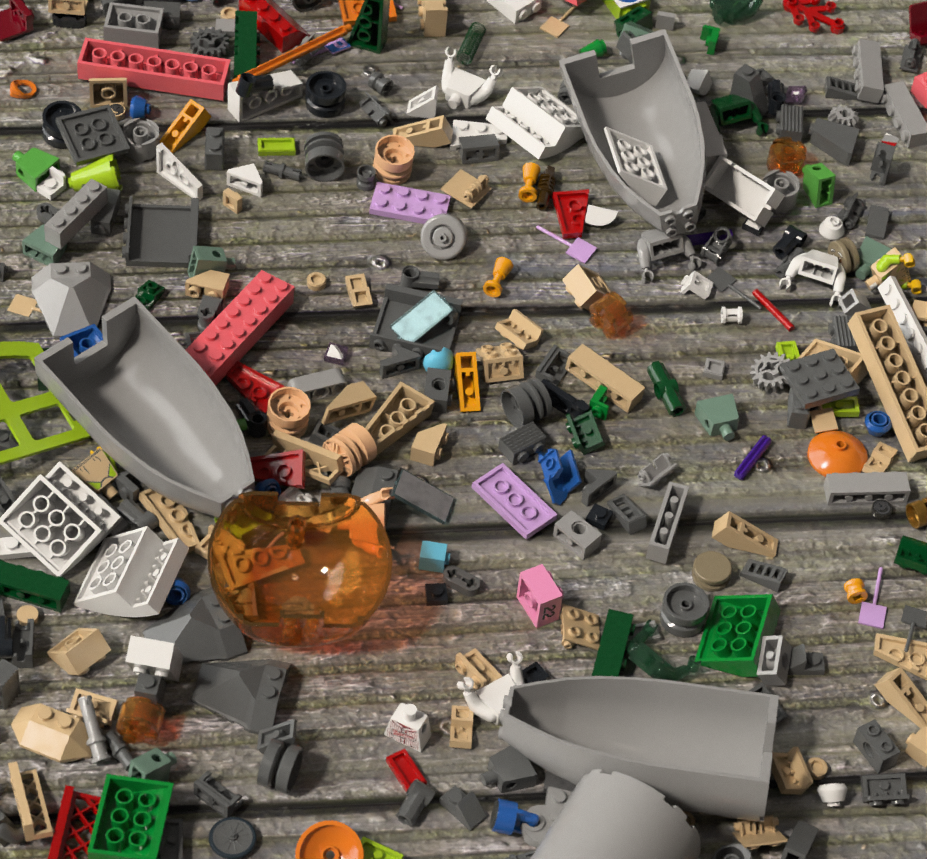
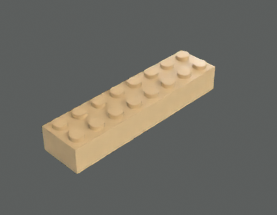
M885 305L856 312L847 324L884 409L891 420L892 427L908 462L927 458V387L891 306Z

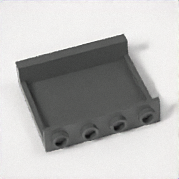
M129 196V203H125V215H128V218H124V229H127V232H123V243L126 246H122V258H126V266L188 268L193 246H197L199 198H191V206L133 204V198Z
M387 283L384 300L373 333H370L369 348L392 352L393 345H397L419 353L420 359H424L433 349L436 352H440L443 347L451 349L462 313L463 300L437 294L446 304L451 305L457 310L458 319L451 325L437 322L416 341L411 342L403 340L392 328L434 293Z

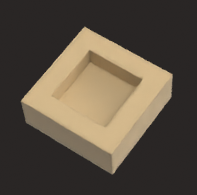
M227 188L223 191V205L238 214L242 211V196Z

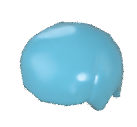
M443 347L440 352H436L433 349L431 353L425 356L423 366L426 371L428 367L452 370L454 355L446 347Z

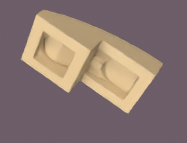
M365 274L345 276V283L353 308L373 306Z
M879 442L874 448L871 457L864 464L862 472H886L898 450Z
M452 705L449 747L471 749L473 712L468 706Z

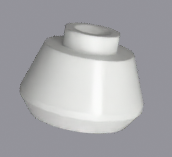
M829 216L820 224L819 232L827 240H837L844 235V226L841 219Z
M830 783L820 785L817 791L822 802H827V807L840 806V802L845 800L848 787L844 783Z

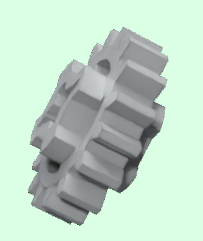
M768 352L766 357L761 354V359H755V365H751L750 375L753 384H758L759 389L765 387L766 392L770 388H773L774 392L777 390L776 387L784 389L783 384H788V382L779 370L781 363L791 360L786 359L785 354L779 356L778 352H775L774 355Z

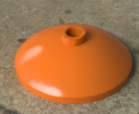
M837 430L822 432L816 435L811 440L807 451L811 466L825 477L827 474L862 473L863 466L868 460L866 448L859 439L849 433Z
M321 821L310 826L301 835L295 851V859H328L327 853L329 851L335 853L333 859H364L363 846L359 836L352 828L338 821Z

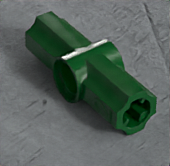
M659 361L653 362L647 367V372L654 384V393L658 400L661 399L669 415L678 417L686 410V406L679 394L678 383L676 379H671L663 363Z

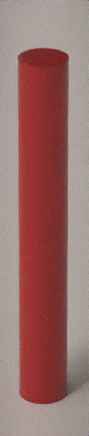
M758 289L752 292V295L789 332L794 330L795 326Z

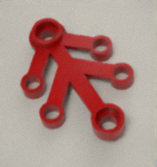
M783 0V8L792 14L794 24L802 25L806 17L809 30L813 33L818 32L820 29V23L815 21V19L830 25V31L834 34L839 35L844 32L845 23L842 19L836 18L833 20L821 14L823 12H835V2L828 1L824 6H817L820 4V0ZM811 4H812V5H814L815 7H806V6H804V5H811Z

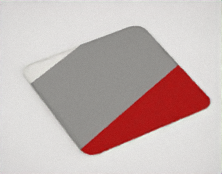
M886 133L881 142L895 146L899 138Z

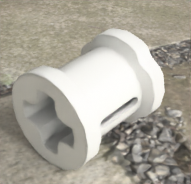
M721 307L722 324L726 322L742 324V307Z

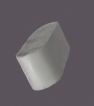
M340 368L295 377L287 383V387H295L307 394L310 402L339 395L348 385Z

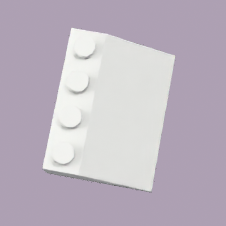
M605 127L604 132L618 174L632 191L647 203L656 206L668 189L652 145Z

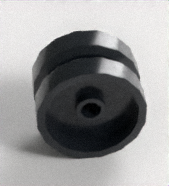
M319 71L312 74L306 82L305 105L307 110L311 114L323 118L334 117L340 114L345 109L347 85L345 79L332 71Z
M69 101L50 103L42 114V136L45 142L57 149H68L56 124V118L82 111L81 108Z

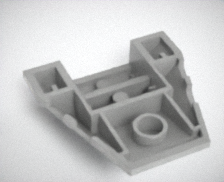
M91 262L50 263L31 277L32 296L45 318L53 339H60L61 336L92 324L98 327L102 311L105 309L107 298L111 293V279L108 272Z

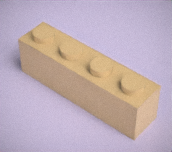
M581 344L568 356L565 367L568 372L595 391H597L600 385L607 387L606 396L608 400L628 413L642 400L645 390L644 386L584 344Z

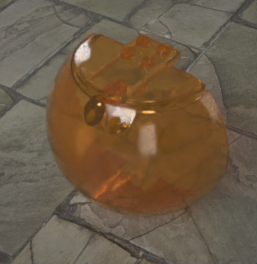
M249 491L239 494L238 499L235 498L224 509L215 523L210 536L207 555L208 574L213 592L221 609L230 621L249 638L280 647L307 648L325 646L346 640L357 634L380 607L386 595L392 574V551L389 538L374 511L364 501H361V497L348 493H321L320 502L277 501L278 492Z

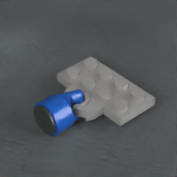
M548 786L545 805H536L530 807L527 811L518 809V802L499 798L493 806L490 829L492 832L510 836L512 832L522 834L524 842L530 846L538 847L573 791Z

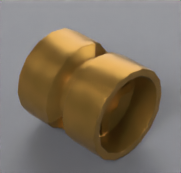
M927 497L921 501L917 500L906 505L907 519L914 528L927 525Z

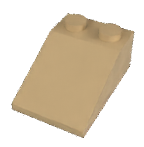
M816 338L798 357L802 358L834 348L857 385L868 373L859 352Z

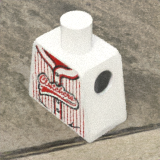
M400 703L392 715L384 735L422 752L431 737L429 716L417 710L413 704L406 705Z

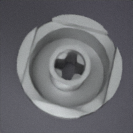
M140 118L131 119L126 122L122 132L130 146V153L125 155L133 159L135 163H143L145 160L155 157L156 146L160 144L158 125L149 119L140 121Z
M772 170L764 177L763 181L785 195L777 209H772L774 214L789 211L797 203L800 181L792 172L786 171L784 173L779 172L780 170Z

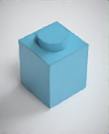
M423 540L419 570L443 573L444 566L449 565L450 560L447 544Z

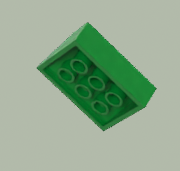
M773 594L714 596L695 657V664L740 677H758L757 670L763 636H774L781 612Z
M107 774L87 852L88 859H157L174 783Z

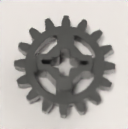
M205 27V30L199 28L198 32H193V36H190V49H192L193 54L197 53V55L221 58V54L226 55V51L229 50V37H227V33H222V29L216 31L215 27H212V29Z

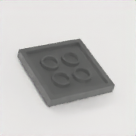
M110 104L56 118L58 129L76 167L95 162L111 154L119 156L130 153V146Z
M834 348L781 363L779 370L805 410L854 396L860 392L859 386Z

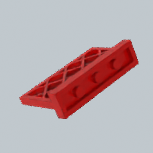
M65 785L48 859H66L68 857L77 859L74 854L82 849L88 855L90 840L84 843L79 834L88 830L92 835V827L95 820L89 823L83 815L91 810L97 815V807H99L101 797L74 791L73 786ZM76 799L86 801L89 807L80 811L75 804ZM79 817L85 826L75 830L71 825V821ZM75 837L80 846L71 850L66 841Z

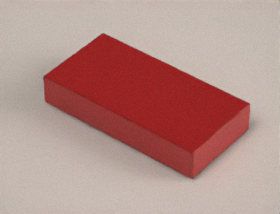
M406 749L386 757V763L405 792L415 779H419L427 785L426 779Z

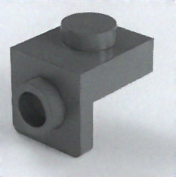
M127 471L121 472L116 478V490L123 500L131 499L137 503L139 501V488L134 484L135 477Z

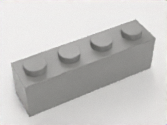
M859 38L857 45H854L852 49L857 99L879 103L884 92L880 42Z
M901 81L884 84V92L880 101L884 104L887 114L892 118L894 127L898 129L902 141L905 142L908 148L927 145V123L905 83Z
M90 179L44 225L45 241L62 249L108 203L107 186Z
M897 471L827 474L823 486L827 505L874 504L880 500L886 501L889 504L907 503L911 492L907 472Z
M669 481L649 542L646 559L666 564L686 503L688 486Z

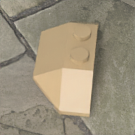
M38 703L21 707L11 723L12 730L21 748L59 763L92 757L90 746L86 744L89 738L85 724L77 717Z

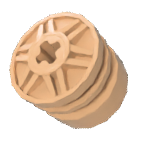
M387 135L377 142L373 161L377 180L386 184L400 185L410 178L415 154L414 146L410 140L400 135Z
M282 387L271 394L266 414L267 430L270 434L275 430L296 438H300L305 434L308 428L311 409L310 399L307 394L295 387Z
M358 423L349 424L339 433L326 440L322 448L342 456L344 471L340 476L345 477L351 476L361 469V466H365L377 456V446L373 437Z

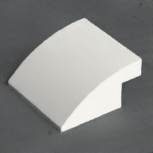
M542 86L512 87L503 105L492 106L486 117V120L538 159L548 158L561 153L584 137L576 112Z
M59 461L46 476L40 474L0 517V524L57 577H62L87 556L123 520V517L65 464Z
M148 526L104 538L73 604L83 609L113 616L146 617L158 615L189 548L179 538L163 542Z

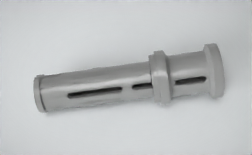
M88 695L87 698L85 696L80 697L77 700L89 738L86 744L90 746L93 757L91 762L92 764L106 762L111 759V755H108L106 749V737L101 735L92 696Z

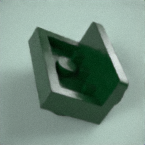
M591 410L575 418H572L570 414L566 415L568 422L565 425L569 433H573L574 438L571 440L576 450L580 449L583 455L605 445Z
M903 535L894 563L902 568H911L927 575V543Z

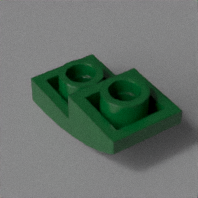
M148 280L138 288L135 297L149 311L160 299L165 291V287Z

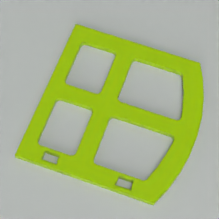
M23 341L0 342V359H30L35 366L34 357L44 352L39 343ZM0 384V423L4 422L8 425L19 446L0 451V465L92 438L77 420H72L67 409L50 391L12 402ZM52 407H59L72 430L40 440H34L21 417Z

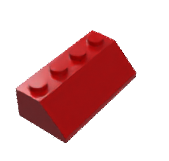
M239 0V11H257V30L281 53L300 45L306 36H311L273 0Z

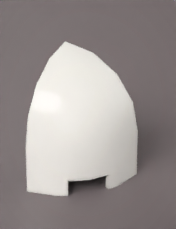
M691 69L687 78L690 89L698 95H706L712 85L709 71Z
M588 205L584 223L604 226L616 218L618 211Z

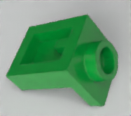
M703 25L700 39L706 41L705 46H708L707 54L714 56L721 28Z
M600 385L590 400L589 411H592L594 417L605 421L609 412V406L606 405L608 401L606 396L608 388Z

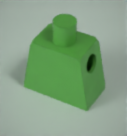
M31 148L25 154L16 151L12 157V160L16 162L17 176L35 192H37L36 186L50 176L49 168L53 166L60 170V160L58 157L37 148Z
M822 163L806 164L803 166V189L814 207L818 208L832 204L836 175Z

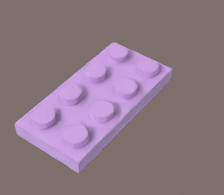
M377 182L369 214L425 224L431 217L448 212L451 196Z
M504 463L472 483V489L526 540L557 519V513Z

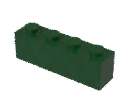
M0 559V595L61 613L70 595V580L60 576H52L43 571L28 569L22 565L7 563Z
M612 609L608 610L592 676L619 677L620 671H625L627 659H624V654H629L632 641H628L629 635H634L636 626L635 623H632L633 614Z

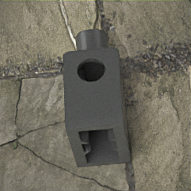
M508 746L489 758L488 771L481 773L480 778L484 786L495 783L501 793L534 787L537 773L528 758L512 746Z

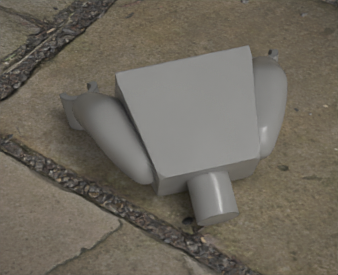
M658 228L642 232L641 239L637 243L639 263L644 271L641 278L642 283L645 284L646 276L651 279V283L653 281L654 274L649 270L650 260L654 261L682 252L686 257L690 258L688 268L694 271L696 265L699 269L702 260L694 255L695 250L690 239L684 234L668 237L666 233Z

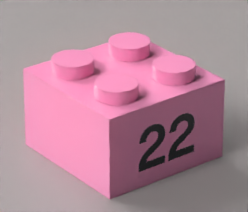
M543 564L520 572L516 597L535 627L539 628L559 620L564 595L562 589L553 581L551 572L547 571Z

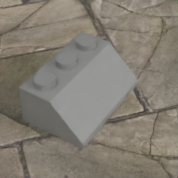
M110 2L104 23V40L159 49L164 8Z

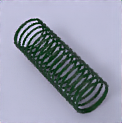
M472 23L456 56L457 60L462 61L460 59L461 53L462 55L466 54L470 56L468 57L470 59L464 61L470 62H460L461 64H471L486 32L483 24ZM476 25H480L484 28V30L482 31L481 29H479L482 32L481 34H479L478 32L475 33V31L473 30L476 29L472 28H476Z

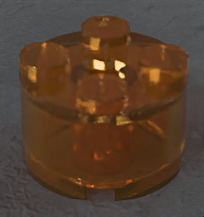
M791 137L775 139L769 149L766 163L768 170H780L779 172L784 173L789 171L797 177L801 176L807 153L805 145L799 140L797 142L793 141Z
M613 291L607 292L589 306L591 314L589 320L591 324L596 328L599 326L603 330L604 335L609 339L633 322V314L631 309L627 311L625 307L626 301Z
M129 697L125 703L124 701L122 702L116 730L123 736V741L126 743L134 744L137 741L154 745L160 735L165 709L159 703H156V706L151 704L148 698Z

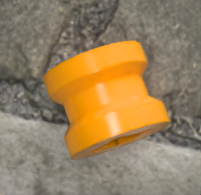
M854 578L844 584L843 587L845 592L848 593L847 599L849 603L858 604L868 598L862 579Z

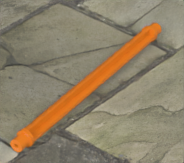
M350 24L342 25L245 73H251L254 76L265 75L330 42L346 36L352 31V27ZM241 74L233 79L232 82L239 81Z

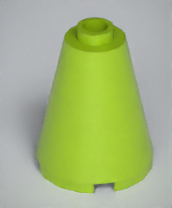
M108 155L72 172L71 177L68 178L70 189L73 188L75 192H78L83 184L93 179L107 186V188L122 191V184L119 185L118 180L121 179L117 160L114 159L115 155Z

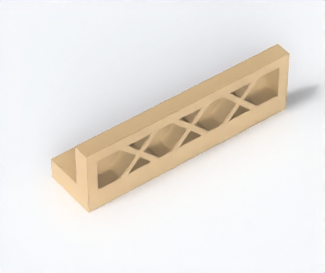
M278 430L271 434L274 445L264 455L274 454L277 451L287 452L303 449L306 453L305 466H317V468L313 469L305 468V476L331 485L344 471L343 460L340 454ZM327 471L333 472L329 477L321 474Z
M17 761L8 763L10 780L26 842L53 836L37 770L20 772ZM24 779H34L30 785L22 783ZM29 793L37 795L33 801L26 798ZM34 808L41 811L38 816H34L30 812ZM37 824L43 825L47 828L45 830L34 832V828L37 826Z

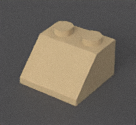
M89 78L90 108L112 103H120L124 107H128L127 78Z
M577 264L562 279L566 285V291L574 296L576 299L574 302L580 309L585 308L589 311H594L618 301L600 274L580 264Z
M78 628L46 653L69 675L82 676L90 670L89 667L104 660L106 654L111 649L99 629Z

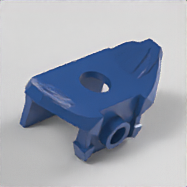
M548 449L547 453L540 451L538 462L541 464L545 477L544 482L551 496L552 504L561 505L568 493L582 482L573 451L570 449L562 457L559 456L557 449Z

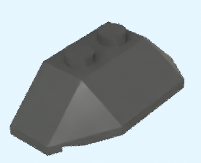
M380 463L359 469L349 500L350 507L354 508V504L359 499L386 487H393L390 490V496H395L402 467ZM394 499L382 502L386 504V526Z

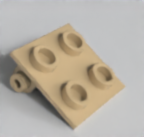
M460 169L441 190L472 209L492 188L488 186L489 178L487 175H480L476 179Z
M562 604L560 619L562 620L561 634L563 635V640L561 643L564 648L571 649L574 644H579L598 650L600 645L599 615Z
M773 815L764 816V822L756 821V824L755 821L738 819L737 822L733 823L734 831L736 832H732V834L744 848L757 849L761 845L779 846L783 842H788L787 838L775 827L779 825L778 817Z

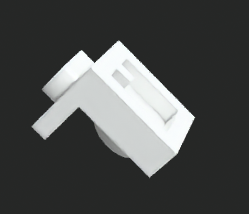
M53 166L49 168L50 176L36 186L37 192L49 200L54 199L67 188L66 175Z
M694 271L689 276L686 275L681 281L682 288L680 293L684 295L688 290H691L705 300L710 295L713 282Z

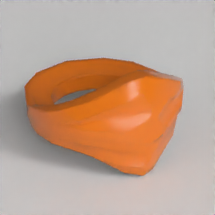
M14 80L10 84V96L12 98L28 99L34 96L37 91L36 85L29 80ZM26 85L29 86L32 89V91L30 93L25 94L18 89V87Z

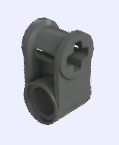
M718 227L704 245L700 256L703 258L707 257L714 261L715 265H719L733 242L729 229ZM721 235H727L725 240H718Z
M203 295L197 311L199 317L197 327L200 331H204L222 312L223 298Z

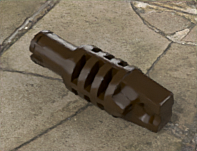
M548 165L545 173L540 174L537 188L538 201L536 208L541 211H545L548 208L549 199L552 197L557 179L554 177L555 167Z

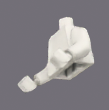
M447 47L445 53L448 59L445 60L442 74V91L445 93L447 105L451 109H456L458 105L467 109L487 99L497 83L496 78L502 76L503 70L499 68L498 72L495 73L497 66L492 65L490 67L492 76L485 80L456 67L454 69L453 58L457 56V50L454 49V54L449 55L450 47Z
M812 249L808 253H802L792 259L785 273L786 278H782L779 282L780 290L783 285H787L786 292H789L791 290V279H794L798 273L831 285L834 283L833 292L835 294L832 296L829 305L832 306L834 300L839 303L838 299L842 297L840 294L843 293L846 272L842 264L838 262V257Z
M516 651L515 660H513L511 653L507 654V660L512 663L510 675L507 674L477 691L472 689L474 682L470 677H464L466 685L463 682L457 683L458 689L464 690L463 695L466 703L475 715L485 721L493 722L495 725L501 724L499 718L501 709H505L503 708L504 695L509 694L511 686L524 684L522 667L519 664L523 659L522 653Z

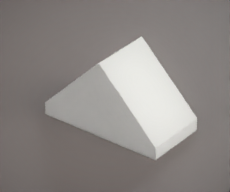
M434 86L409 100L407 114L414 117L434 118L437 109L438 87Z
M254 163L228 169V186L258 197L262 196L263 181Z

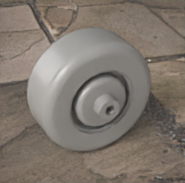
M448 213L437 214L427 220L422 227L421 244L426 253L435 259H452L459 255L467 244V229L464 223L455 215Z

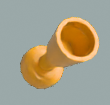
M530 162L522 167L523 181L526 185L520 188L518 194L520 200L528 203L537 199V191L533 185L536 183L541 171L538 164Z
M505 257L496 259L493 270L494 278L493 280L486 281L483 285V291L486 295L490 297H499L501 295L502 286L500 281L504 280L513 269L514 265L511 260Z

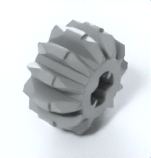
M839 105L837 108L833 107L828 115V121L857 128L859 124L858 112L854 111V107L848 108L847 105L845 107Z

